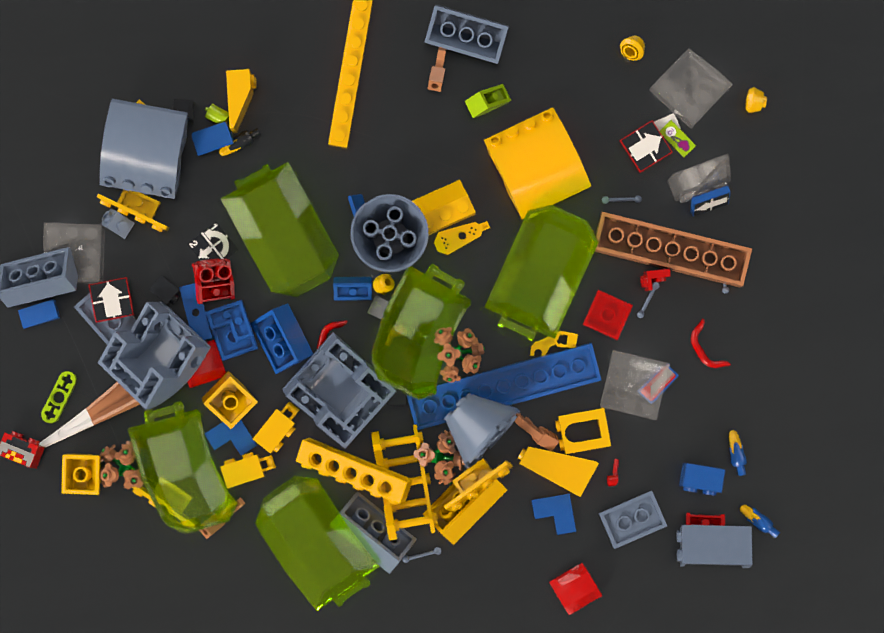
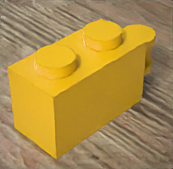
M290 401L282 411L276 409L253 440L270 454L274 451L277 453L284 445L281 441L285 436L289 438L296 430L293 427L296 423L292 420L300 409ZM286 410L292 413L290 418L284 414Z
M253 452L242 455L243 459L235 461V458L226 460L224 465L220 466L227 489L265 477V471L276 468L272 455L260 459L259 455H254ZM266 460L268 467L263 469L261 461Z

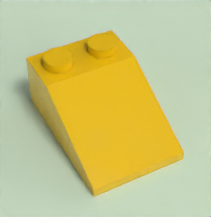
M250 69L226 71L229 125L233 133L238 132L253 97V89H257L256 77L251 73Z

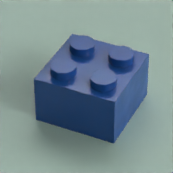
M683 463L679 486H684V491L697 493V489H702L703 494L716 496L717 492L722 493L725 469Z

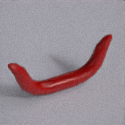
M702 319L691 335V344L695 352L708 367L720 368L730 366L731 364L728 361L710 360L699 344L698 335L705 324V320Z
M348 321L331 322L325 325L319 335L317 349L327 339L329 331L345 326Z

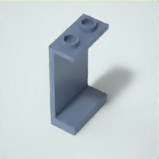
M682 525L680 530H677V542H680V550L677 549V561H680V567H684L685 564L742 565V568H750L752 566V526Z

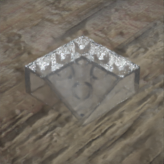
M688 49L653 84L650 91L692 129L733 84L717 69Z
M726 154L674 173L667 182L675 202L680 200L681 203L691 200L696 194L701 195L709 192V189L727 186V183L731 181L729 156Z
M44 223V253L69 247L78 274L77 283L95 284L103 282L105 227L98 224Z
M613 350L600 408L656 421L670 363Z

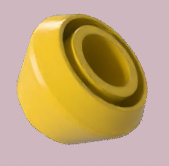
M630 36L620 43L621 53L629 60H640L644 55L645 43L638 36Z
M755 87L748 90L745 106L748 113L758 112L766 107L767 97L764 96V92Z

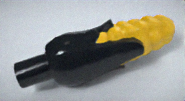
M256 128L251 132L248 130L241 132L233 138L234 144L220 148V155L225 156L251 145L254 142L253 139L261 135L259 129Z

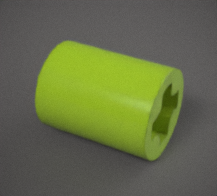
M213 103L209 108H205V111H207L205 118L216 124L228 123L229 112Z

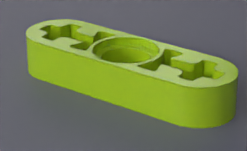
M65 371L60 374L41 413V417L46 423H55L59 420L77 383V377L74 373ZM71 375L70 379L73 381L65 387L69 389L68 393L63 389H58L59 385L63 387L65 384L63 378ZM57 392L64 394L65 398L61 403H57L54 400V395ZM52 402V404L60 406V409L55 408L53 414L56 416L49 420L46 412L52 410L53 406H50Z

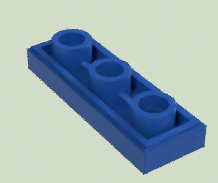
M195 283L179 287L189 327L203 340L212 339L204 303L198 304L196 300ZM196 309L199 310L198 316L193 315V311Z

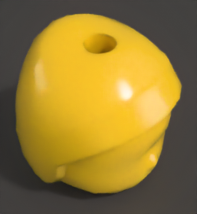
M381 274L374 279L372 285L377 293L385 295L394 289L395 282L390 274Z

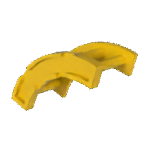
M417 424L413 425L414 435L384 440V438L380 439L379 431L371 432L376 465L389 469L392 466L415 462L420 463L414 455L388 459L383 457L382 450H386V447L415 442L417 450L420 449V444L424 443L422 432H418ZM420 465L422 476L411 478L413 479L411 485L423 484L424 498L407 500L395 505L389 503L388 499L383 497L389 540L397 539L396 531H400L399 529L429 523L431 533H435L434 525L438 524L436 513H432L427 486L431 484L430 475L425 473L424 466ZM386 482V489L391 491V484ZM427 505L428 516L398 521V519L394 520L393 513L397 512L396 510Z

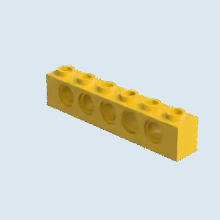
M312 438L302 440L296 462L301 463L303 468L316 469L323 476H333L340 483H350L357 490H367L370 492V495L378 498L382 496L388 499L389 503L395 505L406 501L413 481L411 478ZM317 454L322 457L321 463L316 459ZM334 461H337L339 464L338 470L333 465ZM351 468L356 470V477L351 474ZM368 475L374 478L373 484L368 481ZM386 482L391 484V491L386 489Z

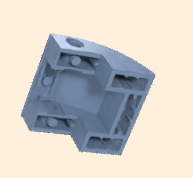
M112 99L102 142L100 185L175 199L180 184L181 156L187 138L188 113Z
M146 302L130 332H114L98 364L140 405L148 410L166 401L189 381L201 365L211 346L164 302Z
M333 332L282 389L287 398L312 417L320 429L344 448L352 442L396 392L394 387L374 367Z

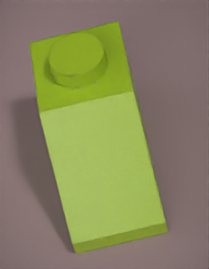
M500 84L479 91L467 99L465 103L472 117L475 118L510 102L511 99L504 85Z

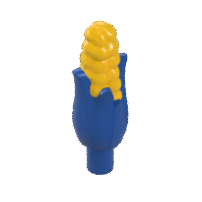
M731 430L729 432L731 463L733 467H737L739 476L746 475L744 465H746L747 459L744 454L743 445H741L737 432Z
M747 505L740 507V511L747 517V521L751 522L758 530L763 533L768 532L774 538L779 535L780 532L773 527V522L756 508L752 509Z

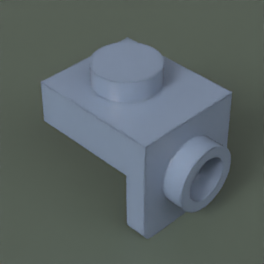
M112 208L103 215L101 225L124 239L135 224Z

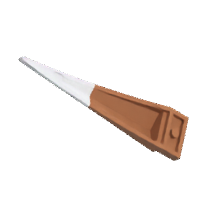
M116 382L82 412L41 441L39 445L43 447L50 446L140 404Z

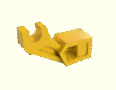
M559 331L540 341H535L531 346L530 356H534V352L537 349L542 351L541 356L546 355L549 347L553 345L562 348H575L578 334ZM560 334L561 336L568 335L566 345L557 343Z

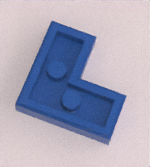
M242 300L205 312L211 330L230 325L236 342L254 337Z
M242 420L232 429L222 422L205 433L214 450L230 440L241 456L258 446Z
M570 494L532 500L535 519L554 516L557 535L576 532Z

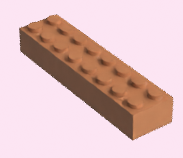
M602 212L600 215L592 247L594 252L663 269H670L671 271L740 288L744 285L752 252L751 248Z

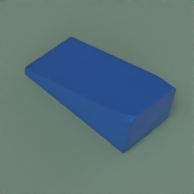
M54 299L18 310L23 329L60 319L56 300Z

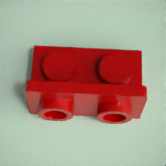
M670 269L643 272V276H640L641 287H645V291L653 290L652 280L653 283L666 281V277H671Z

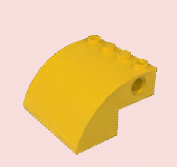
M553 107L484 139L488 153L499 171L507 193L522 219L591 187L577 151Z

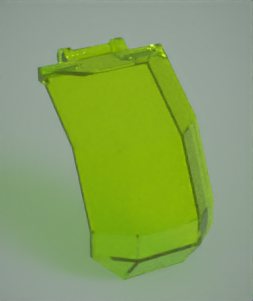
M286 162L272 171L268 164L262 166V169L241 180L237 179L234 181L237 190L222 197L221 200L271 292L298 297L331 278L339 254L290 164Z
M553 205L528 210L485 305V308L502 315L497 326L507 327L528 337V340L531 341L534 340L537 331L555 339L599 243L587 220ZM507 317H509V318H511V319H513V320H515V321H517V322H520V323H522V324H524V325H526V326H529V327H531L532 329L530 330V329L525 328V327H523V326H521V325H519V324H516V323H514V322L508 320Z
M434 264L429 266L425 274L412 266L406 268L384 310L372 349V363L378 380L418 400L437 394V381L443 360H439L437 356L438 353L443 351L444 345L434 343V334L441 328L451 327V334L453 336L466 309L471 305V300L459 293L465 285L464 281L444 273ZM436 276L453 287L449 289L432 278Z
M179 401L168 407L144 411L146 423L128 428L142 481L162 520L167 526L184 534L230 521L237 507V502L230 495L211 458L199 410L196 409L184 413L183 403ZM175 413L173 417L155 421L157 417Z
M293 476L263 498L255 524L285 572L316 611L332 600L340 607L344 604L345 600L363 587L367 588L371 585L366 576L379 567L377 561L349 528L317 478Z

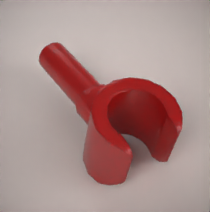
M614 459L613 475L607 476L608 486H616L618 483V459Z

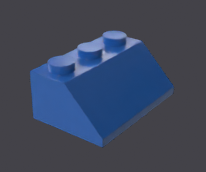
M288 303L272 309L250 323L275 374L313 355L310 345Z

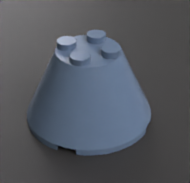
M380 195L369 200L357 211L351 225V241L356 254L366 265L382 272H397L410 267L422 256L428 242V225L424 214L415 203L399 195Z
M470 393L458 401L456 404L457 408L451 411L444 420L447 421L465 467L468 469L483 457L482 455L488 448L491 449L516 420L517 416L515 414L520 413L519 409L477 395H471Z

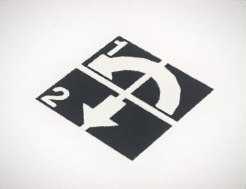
M217 222L213 223L188 243L201 261L227 259L238 250Z

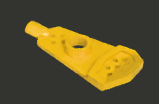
M488 221L481 224L473 222L440 231L434 241L435 247L438 252L449 255L479 238L482 231L489 229L490 226ZM464 232L466 238L460 239L459 233Z

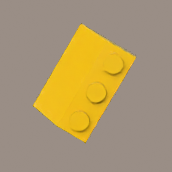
M460 180L412 201L425 216L428 225V235L476 214Z

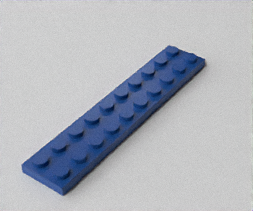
M588 343L462 377L460 381L444 382L407 392L406 395L414 425L417 424V429L420 430L446 423L447 421L444 418L451 411H454L457 408L456 404L462 397L465 398L469 393L509 406L601 381V376L593 345Z

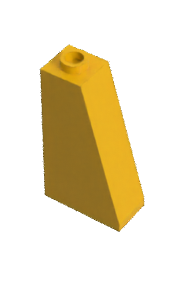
M533 447L523 448L518 456V459H520L519 464L581 497L599 464L596 461Z

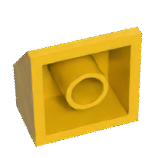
M229 371L202 397L203 404L230 429L258 402L247 388Z
M91 454L62 455V493L100 495L101 456Z

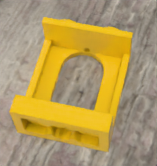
M604 408L558 416V420L555 421L556 430L561 432L562 437L559 440L560 451H564V454L611 446ZM597 419L600 438L582 442H570L566 438L565 430L570 424Z

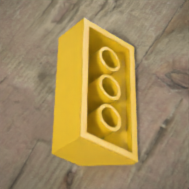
M496 479L491 487L480 490L476 498L468 499L463 503L462 508L455 512H450L444 506L460 495V492L453 483L431 505L432 513H436L438 522L434 527L454 545L507 489ZM428 510L423 513L424 516H428Z

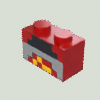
M12 431L11 434L4 432L0 442V456L29 468L37 469L45 447L39 445L40 441L29 438V440L23 439V434Z

